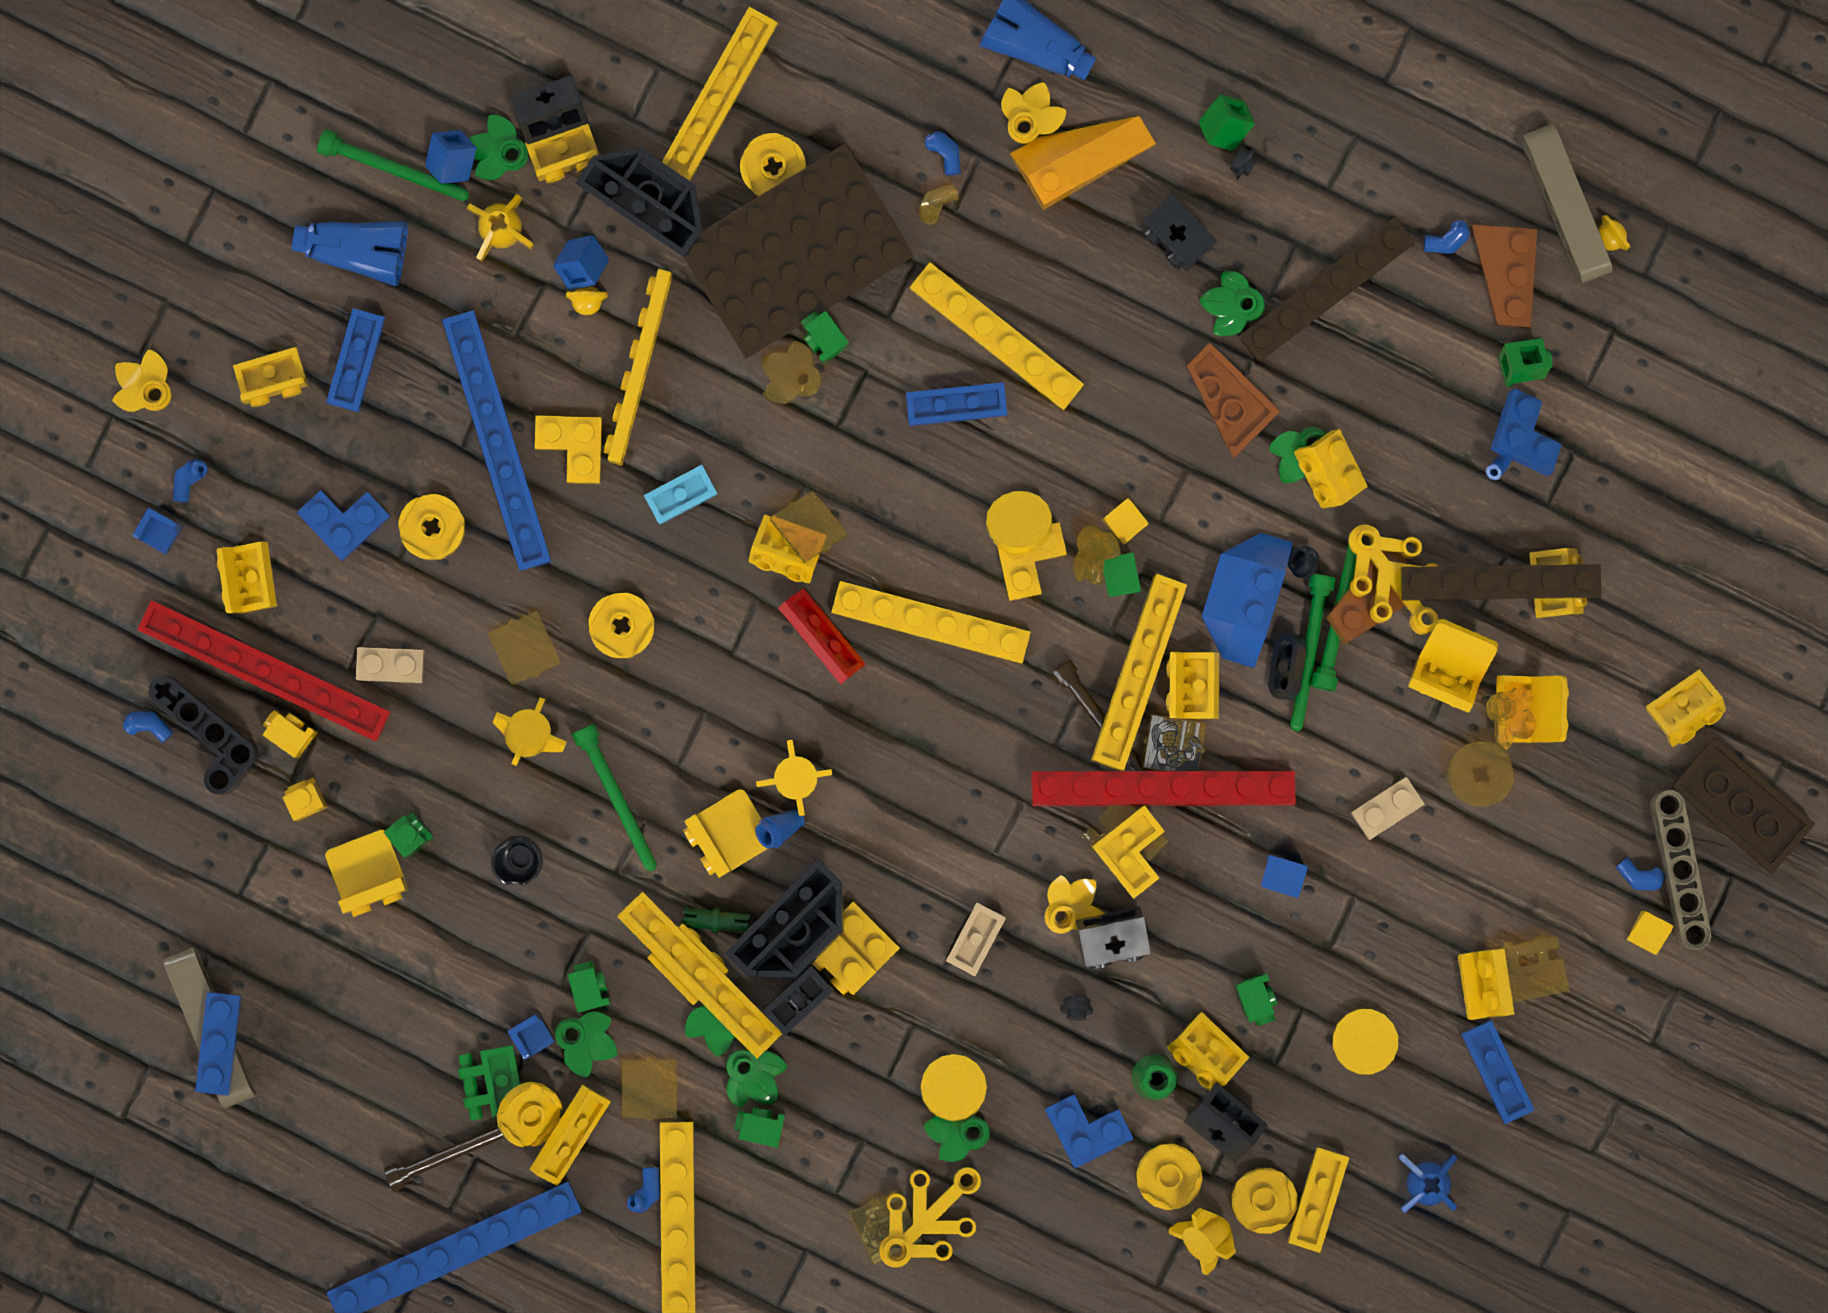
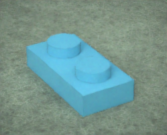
M700 465L645 494L644 497L657 522L661 525L718 494L704 467Z

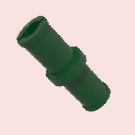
M684 907L683 910L685 916L682 917V924L686 927L709 929L711 933L719 934V931L745 933L750 928L748 927L751 920L750 913L725 912L718 907H714L713 910Z

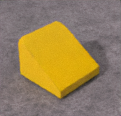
M1129 498L1102 520L1123 545L1149 524Z
M1641 911L1626 940L1657 955L1674 926L1647 911Z

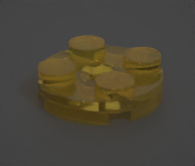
M1472 742L1459 748L1450 759L1447 782L1453 794L1463 803L1475 807H1487L1500 802L1510 792L1514 783L1512 762L1509 755L1500 746L1491 742ZM1486 766L1488 768L1486 771V775L1489 776L1488 781L1480 780L1476 783L1473 780L1475 774L1472 772L1473 768Z

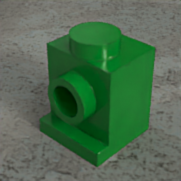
M815 311L801 322L807 332V335L803 337L814 353L818 350L822 353L819 356V361L822 365L849 347L848 340L826 311L820 315Z
M1543 338L1506 343L1498 357L1506 387H1512L1514 383L1545 379L1553 365L1552 354L1549 349L1545 348Z
M411 812L408 816L401 817L383 832L404 858L411 857L434 838L414 812Z
M593 961L574 965L575 972L568 974L577 1012L611 1004V998H604L602 992L608 991L603 972L597 973Z
M1266 973L1234 984L1247 1022L1255 1021L1257 1026L1276 1020L1273 1006L1277 1005L1274 992L1271 986L1265 988L1263 983L1269 981L1268 974Z
M753 1107L752 1113L738 1111L734 1130L740 1131L739 1139L778 1148L786 1114L779 1112L778 1119L771 1117L772 1111Z

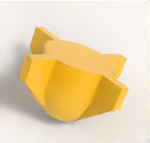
M516 194L507 205L493 204L484 211L470 203L467 206V210L479 217L478 230L484 242L476 258L483 262L492 247L497 249L507 248L518 241L529 249L533 248L534 244L521 235L522 222L515 211L523 199L520 195Z
M541 697L535 710H520L513 714L512 717L497 712L494 717L493 724L502 732L508 748L515 754L511 763L517 766L520 757H532L540 752H563L567 741L550 735V724L545 716L540 713L545 701Z
M788 740L789 758L784 759L777 766L774 779L756 781L757 787L776 785L777 790L783 796L797 801L799 816L805 815L803 798L808 797L814 791L817 785V778L832 775V769L816 772L815 767L809 760L803 757H796L793 740Z
M1199 1208L1191 1215L1192 1221L1175 1223L1169 1229V1234L1184 1241L1189 1252L1200 1260L1202 1274L1208 1275L1216 1267L1219 1257L1228 1260L1236 1253L1228 1221L1220 1215Z

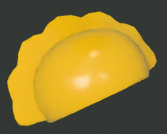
M1608 215L1602 216L1598 231L1605 249L1608 251L1618 249L1627 251L1630 248V244L1627 242V232L1624 226L1618 221L1611 220Z
M588 286L575 289L574 292H566L565 297L572 301V306L576 312L582 315H592L600 309L602 301L608 297V293L599 292L597 288Z

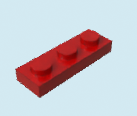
M804 588L778 607L840 684L866 665Z

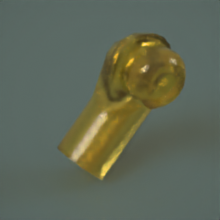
M955 184L944 186L925 194L918 210L919 218L927 225L935 224L939 219L943 204L959 199Z

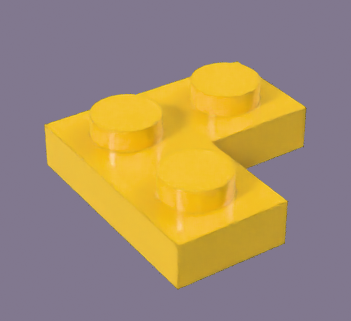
M536 416L535 450L567 451V483L600 484L602 418Z
M1060 522L1052 524L1051 533L1045 543L1031 548L1029 552L1010 553L997 546L1009 601L1042 594L1035 562L1067 555Z
M1142 806L1092 846L1133 899L1159 879L1158 875L1139 852L1165 831L1145 806Z

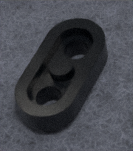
M1285 633L1279 636L1274 643L1268 687L1271 695L1277 699L1292 700L1301 690L1306 658V644L1303 638L1298 635Z

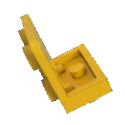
M1439 619L1415 663L1408 687L1469 713L1474 704L1479 684L1497 652L1498 643L1445 619Z
M1497 676L1496 742H1564L1568 731L1567 699L1569 689L1566 676Z
M736 790L699 814H695L684 821L688 827L683 832L692 847L700 846L705 855L700 860L709 875L716 873L718 878H721L768 849L762 846L756 837L755 829L761 817L744 790Z
M385 830L373 832L327 850L325 857L341 897L338 903L343 914L351 912L353 917L372 911L371 904L382 900L384 905H388L403 899L401 893L409 890L393 845L383 833Z

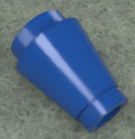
M792 809L762 818L755 829L756 837L765 848H778L804 825V817L799 816L798 809Z

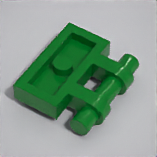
M514 1045L480 1051L482 1064L473 1066L471 1053L458 1055L460 1069H457L459 1079H463L466 1098H463L464 1108H468L470 1121L483 1119L481 1105L490 1104L492 1117L497 1116L500 1102L510 1090L521 1084ZM475 1076H485L488 1094L479 1095Z

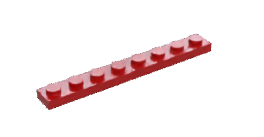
M152 600L137 629L146 635L373 741L378 742L391 714L390 711Z
M1032 771L1031 803L1032 806H1294L1296 804L1295 771Z

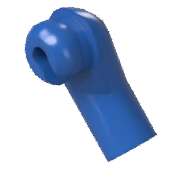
M935 131L933 134H928L925 138V146L929 151H937L944 157L945 175H960L961 167L958 144L944 132Z
M1461 220L1454 221L1451 224V229L1443 237L1425 235L1424 252L1446 254L1456 252L1468 241L1470 236L1467 223Z
M1498 454L1487 467V476L1492 480L1499 479L1507 471L1512 460Z
M192 459L176 470L173 488L174 502L189 503L190 486L206 476L208 472V466L204 461Z
M152 711L131 712L123 722V729L126 733L135 735L139 731H150L161 743L167 741L174 733Z
M1628 857L1615 866L1618 872L1635 890H1658L1666 878L1664 872L1659 868H1654L1650 871L1638 870Z
M659 1167L642 1168L643 1186L627 1199V1207L630 1211L636 1213L645 1212L659 1199Z

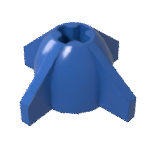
M1402 1153L1397 1157L1410 1169L1406 1185L1411 1197L1400 1207L1404 1213L1418 1202L1428 1206L1444 1202L1452 1211L1457 1208L1447 1197L1452 1185L1448 1170L1457 1160L1454 1154H1451L1441 1165L1430 1161L1414 1165Z

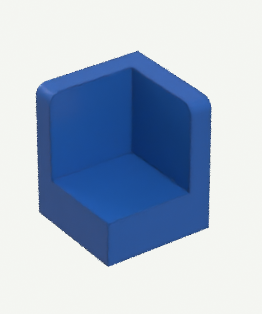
M461 130L432 133L425 166L440 184L467 181L470 177L477 147Z
M594 235L567 241L553 267L567 288L574 290L595 285L609 262V258Z
M148 507L132 536L167 555L183 526Z
M1267 855V865L1261 886L1287 896L1299 898L1308 866Z
M539 1013L507 1031L524 1060L556 1042Z

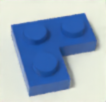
M1514 388L1508 392L1490 450L1548 476L1554 471L1562 444L1534 431L1543 401Z
M320 490L297 512L341 561H344L391 517L368 492L343 514Z
M1074 1094L1045 1108L1074 1169L1134 1139L1119 1109L1088 1123Z

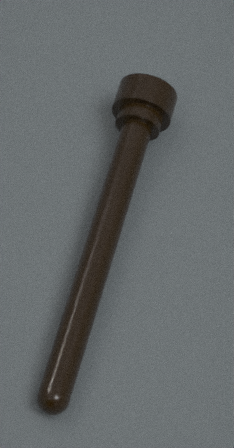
M1069 659L1053 671L1050 676L1057 685L1061 684L1063 688L1067 687L1101 731L1106 716L1079 682L1078 678L1080 676L1076 672L1078 668ZM1131 749L1126 763L1131 771H1148Z
M497 1126L406 1166L404 1163L399 1165L393 1163L383 1169L392 1191L395 1192L405 1188L406 1183L411 1181V1177L505 1137Z

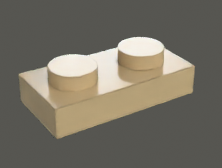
M357 647L356 680L423 683L425 651Z
M1404 777L1350 813L1366 838L1371 840L1425 804L1409 779Z
M976 902L946 961L976 976L1006 918Z

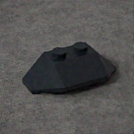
M642 148L594 155L575 182L578 186L684 258L703 231L696 185Z
M817 859L725 954L747 977L797 979L844 932L842 882Z

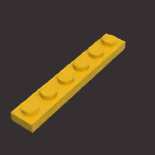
M751 7L747 9L662 163L691 181L777 28L778 22Z
M929 262L909 287L912 292L1062 411L1066 409L1084 386L1080 380L931 262Z
M658 269L657 276H650L646 295L651 296L648 308L642 307L639 316L638 327H642L640 340H633L629 358L634 359L631 372L625 371L621 384V390L626 391L623 404L617 402L612 419L613 422L617 423L615 434L608 435L604 448V453L609 454L608 461L613 464L622 466L673 277L669 271Z
M1159 574L1154 575L1091 758L1092 761L1124 771L1187 587L1186 584Z
M842 581L839 582L831 612L839 616L1020 664L1023 663L1031 633L1023 629Z
M644 892L637 896L617 916L756 1058L761 1056L782 1035L779 1029Z
M660 1122L662 1313H696L694 1122Z

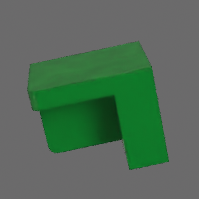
M1219 94L1199 120V125L1209 145L1233 151L1253 128L1255 122L1245 101Z
M1134 553L1100 559L1101 571L1104 574L1109 597L1141 592Z

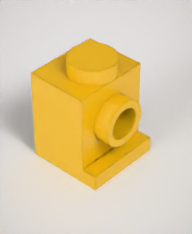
M274 710L263 724L266 730L262 735L292 757L299 759L318 732L309 727L304 731L302 728L305 723L290 712L285 717Z
M314 777L287 788L288 790L284 791L285 796L282 797L293 821H301L328 808Z

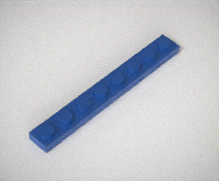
M472 310L443 319L442 322L519 571L552 562L475 311Z
M568 1181L331 1289L326 1293L335 1313H362L581 1213L583 1210Z

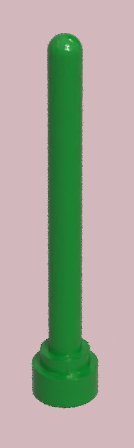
M325 128L320 137L316 150L318 154L326 157L331 155L337 157L339 154L460 201H465L469 197L468 190L452 183L440 184L434 176L345 143L343 138L338 137V133Z
M1349 544L1335 605L1350 588V583L1354 579L1356 554L1352 552ZM1331 624L1321 667H1317L1316 673L1312 674L1310 687L1336 692L1338 678H1336L1334 666L1340 639Z
M1313 574L1309 577L1308 587H1311L1310 594H1313L1305 637L1306 658L1302 686L1294 700L1290 723L1291 729L1296 732L1302 730L1304 725L1325 599L1329 597L1330 591H1334L1336 578Z
M595 724L573 733L571 737L576 747L580 746L582 751L586 750L645 870L649 872L654 871L657 863L598 746V743H600L598 736L600 734Z

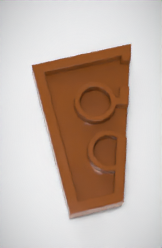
M1472 224L1470 227L1475 238L1478 258L1487 284V292L1496 326L1530 328L1537 229Z
M1211 343L1186 366L1234 459L1280 411Z
M1382 551L1389 561L1408 564L1401 553ZM1372 561L1369 563L1367 576L1372 581L1371 591L1365 596L1358 597L1349 588L1326 617L1343 645L1378 624L1370 616V610L1375 601L1378 572ZM1358 580L1357 588L1360 591H1365V583ZM1390 586L1388 604L1392 607V614L1405 607V605ZM1382 607L1377 608L1378 616L1385 618V609Z

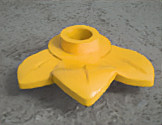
M1044 82L1030 87L1023 95L1014 89L1008 88L1001 102L1002 112L1009 120L1008 133L1014 141L1021 144L1034 141L1039 134H1051L1058 130L1063 124L1067 112L1066 109L1061 107H1050V94ZM1021 123H1028L1030 125V130L1027 133H1021L1018 130V126Z
M150 349L147 350L141 365L131 362H122L115 365L117 380L123 388L112 399L118 407L129 412H135L142 408L150 411H160L170 403L172 393L169 385L166 383L168 368L162 357ZM159 389L161 397L156 401H152L150 399L151 391Z
M1062 875L1053 880L1047 891L1049 906L1044 915L1047 927L1055 933H1067L1072 929L1077 930L1076 920L1105 914L1100 909L1091 905L1096 893V881L1093 879H1079L1070 885ZM1059 911H1064L1065 918L1062 921H1056L1055 915Z

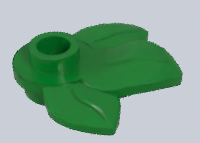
M489 115L487 122L488 133L471 136L469 140L477 147L474 158L480 161L475 170V176L484 180H496L506 171H517L523 168L528 161L529 153L526 145L517 139L516 129L509 120L498 115ZM509 150L518 151L516 160L510 161L506 158Z
M1225 271L1221 276L1222 287L1208 290L1199 300L1206 311L1217 316L1213 333L1217 336H1232L1240 333L1247 321L1256 320L1265 309L1264 297L1259 291L1250 288L1246 277L1238 272ZM1251 298L1253 301L1252 308L1244 310L1243 301Z
M1308 427L1300 433L1286 431L1278 435L1271 442L1269 451L1276 456L1282 457L1278 469L1282 483H1293L1305 477V474L1299 467L1294 451L1298 448L1306 447L1309 438L1314 437L1317 441L1326 435L1322 429Z
M705 1006L694 1009L688 1016L685 1026L687 1038L704 1036L708 1048L716 1057L721 1056L729 1049L735 1036Z
M588 1012L580 1019L567 1018L561 1021L556 1028L555 1038L558 1045L564 1049L565 1063L569 1069L579 1076L589 1077L593 1060H608L616 1057L618 1054L614 1041L605 1033L612 1019L604 1013ZM569 1028H574L578 1031V1037L574 1041L566 1037V1031Z
M740 1049L734 1051L726 1061V1071L730 1076L726 1086L728 1098L738 1108L742 1107L749 1098L761 1104L775 1103L778 1089L774 1077L787 1069L785 1061L780 1056L767 1050L758 1058L749 1050ZM744 1061L748 1062V1069L744 1072H739L738 1065Z
M975 1114L967 1119L954 1122L937 1116L927 1121L923 1126L925 1132L932 1140L942 1144L939 1150V1159L947 1162L960 1161L970 1150L982 1148L987 1143L990 1134L987 1123L981 1118L976 1117ZM970 1128L977 1129L979 1137L974 1140L969 1139L966 1134L967 1130Z

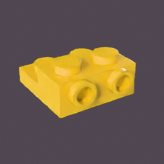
M852 902L843 911L844 932L812 963L820 972L826 968L834 976L830 982L843 995L848 991L854 995L900 949Z

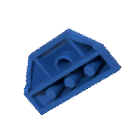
M1260 533L1221 553L1202 613V619L1222 659L1251 668L1255 667L1284 580L1293 542Z

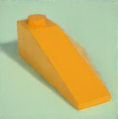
M1140 116L1037 137L1034 141L1010 153V156L1042 210H1045L1153 147L1156 143Z

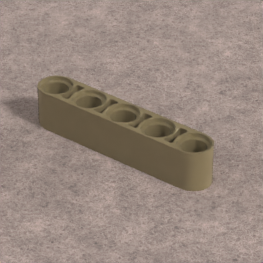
M1549 124L1522 135L1521 142L1578 282L1583 284L1611 273V261L1557 129L1553 124Z
M1674 790L1660 791L1652 797L1650 809L1662 869L1666 877L1665 884L1676 938L1683 948L1700 950L1709 944L1711 930L1685 801ZM1664 796L1671 797L1675 802V809L1669 815L1665 814L1660 808V802ZM1672 828L1677 829L1681 833V842L1676 847L1670 846L1666 839L1668 831ZM1678 861H1683L1688 867L1687 876L1681 880L1676 878L1673 873L1674 864ZM1686 893L1694 898V907L1688 912L1683 911L1680 907V898ZM1691 926L1698 927L1701 932L1700 940L1694 945L1690 944L1686 938V932Z
M193 946L164 958L163 963L200 1053L207 992L215 993L202 958L196 947ZM237 1044L230 1095L217 1094L224 1109L256 1096L252 1080Z

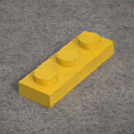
M582 1085L529 1170L558 1186L611 1101Z
M1316 1147L1287 1241L1288 1243L1315 1252H1321L1348 1164V1156Z

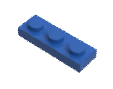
M352 309L326 401L328 405L357 413L360 412L386 320L385 317Z
M1004 382L906 393L909 427L1007 416Z
M207 992L195 1092L230 1095L241 995Z
M1488 1020L1461 1033L1460 1035L1503 1124H1507L1534 1111L1535 1109L1492 1020Z

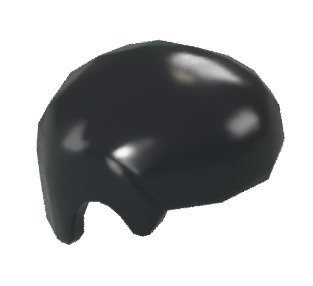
M524 836L506 838L496 846L491 858L493 875L505 886L510 884L524 886L539 875L543 865L541 848L530 838Z

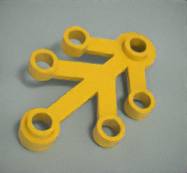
M1359 525L1351 531L1348 539L1350 549L1356 554L1354 579L1350 583V590L1358 597L1365 596L1371 591L1372 581L1367 577L1371 560L1378 569L1375 601L1370 610V616L1375 622L1383 623L1392 616V607L1388 604L1390 586L1401 599L1400 568L1422 566L1389 561L1382 551L1401 553L1405 558L1411 559L1420 554L1422 544L1415 537H1409L1405 540L1381 537L1378 530L1373 526ZM1362 535H1366L1370 538V546H1366L1362 543ZM1407 543H1412L1415 546L1414 553L1407 551ZM1430 563V564H1427V565L1424 566V567H1435V566H1438V565H1437V564H1434V563ZM1358 580L1365 583V591H1360L1357 588ZM1402 601L1411 613L1409 619L1411 629L1419 635H1426L1432 632L1436 622L1439 620L1437 613L1430 607H1424L1420 601ZM1378 607H1382L1385 609V618H1381L1378 616ZM1423 614L1430 617V625L1422 622L1421 617Z
M971 1167L958 1169L953 1177L954 1184L927 1210V1187L930 1183V1177L923 1170L913 1171L909 1177V1182L913 1187V1224L904 1233L902 1211L906 1208V1199L899 1193H892L887 1197L886 1207L889 1210V1236L882 1240L879 1247L880 1257L886 1265L897 1268L907 1264L910 1258H936L940 1261H946L952 1256V1246L945 1240H939L934 1245L913 1244L922 1234H959L962 1237H971L975 1233L976 1224L969 1217H961L957 1221L937 1220L963 1193L972 1194L979 1189L981 1184L980 1175ZM917 1174H923L926 1178L922 1186H916L914 1183V1177ZM962 1175H971L972 1183L969 1186L961 1184L960 1179ZM894 1197H899L902 1200V1206L896 1210L892 1209L890 1201ZM964 1221H969L972 1225L968 1233L960 1231V1225ZM894 1244L900 1245L902 1249L901 1254L896 1257L891 1256L889 1252L890 1247ZM944 1244L948 1247V1253L940 1257L937 1255L936 1249L939 1245Z

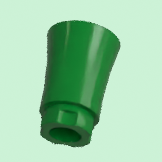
M1148 1055L1140 1059L1133 1068V1087L1144 1099L1150 1101L1163 1100L1170 1096L1176 1088L1178 1081L1177 1070L1174 1064L1164 1056ZM1153 1073H1160L1162 1075V1082L1159 1085L1151 1084L1150 1080Z

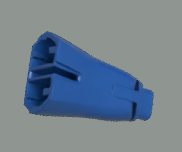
M1003 0L979 44L980 47L1025 61L1047 71L1061 75L1067 73L1066 76L1068 77L1073 74L1082 80H1085L1096 60V57L1084 51L1086 46L1082 45L1073 35L1042 14L1027 0Z
M407 221L321 222L316 224L310 223L309 227L296 225L292 241V251L303 252L306 257H311V259L352 271L386 284L398 286L401 280L407 245L408 223Z

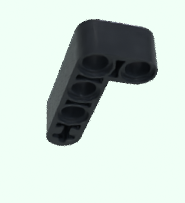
M167 676L155 678L149 686L148 693L151 700L218 755L204 775L205 787L213 794H230L256 765L259 759L258 748L178 680ZM161 685H172L169 691L175 697L181 698V700L176 703L171 698H160L163 692L159 688ZM194 703L199 709V715L197 719L189 722L184 718V709L188 704ZM219 724L224 728V737L220 742L214 743L209 738V730L212 726ZM241 745L247 746L250 751L248 761L243 764L238 763L234 757L236 748ZM222 770L228 775L229 781L225 788L219 790L214 786L213 777L218 771Z

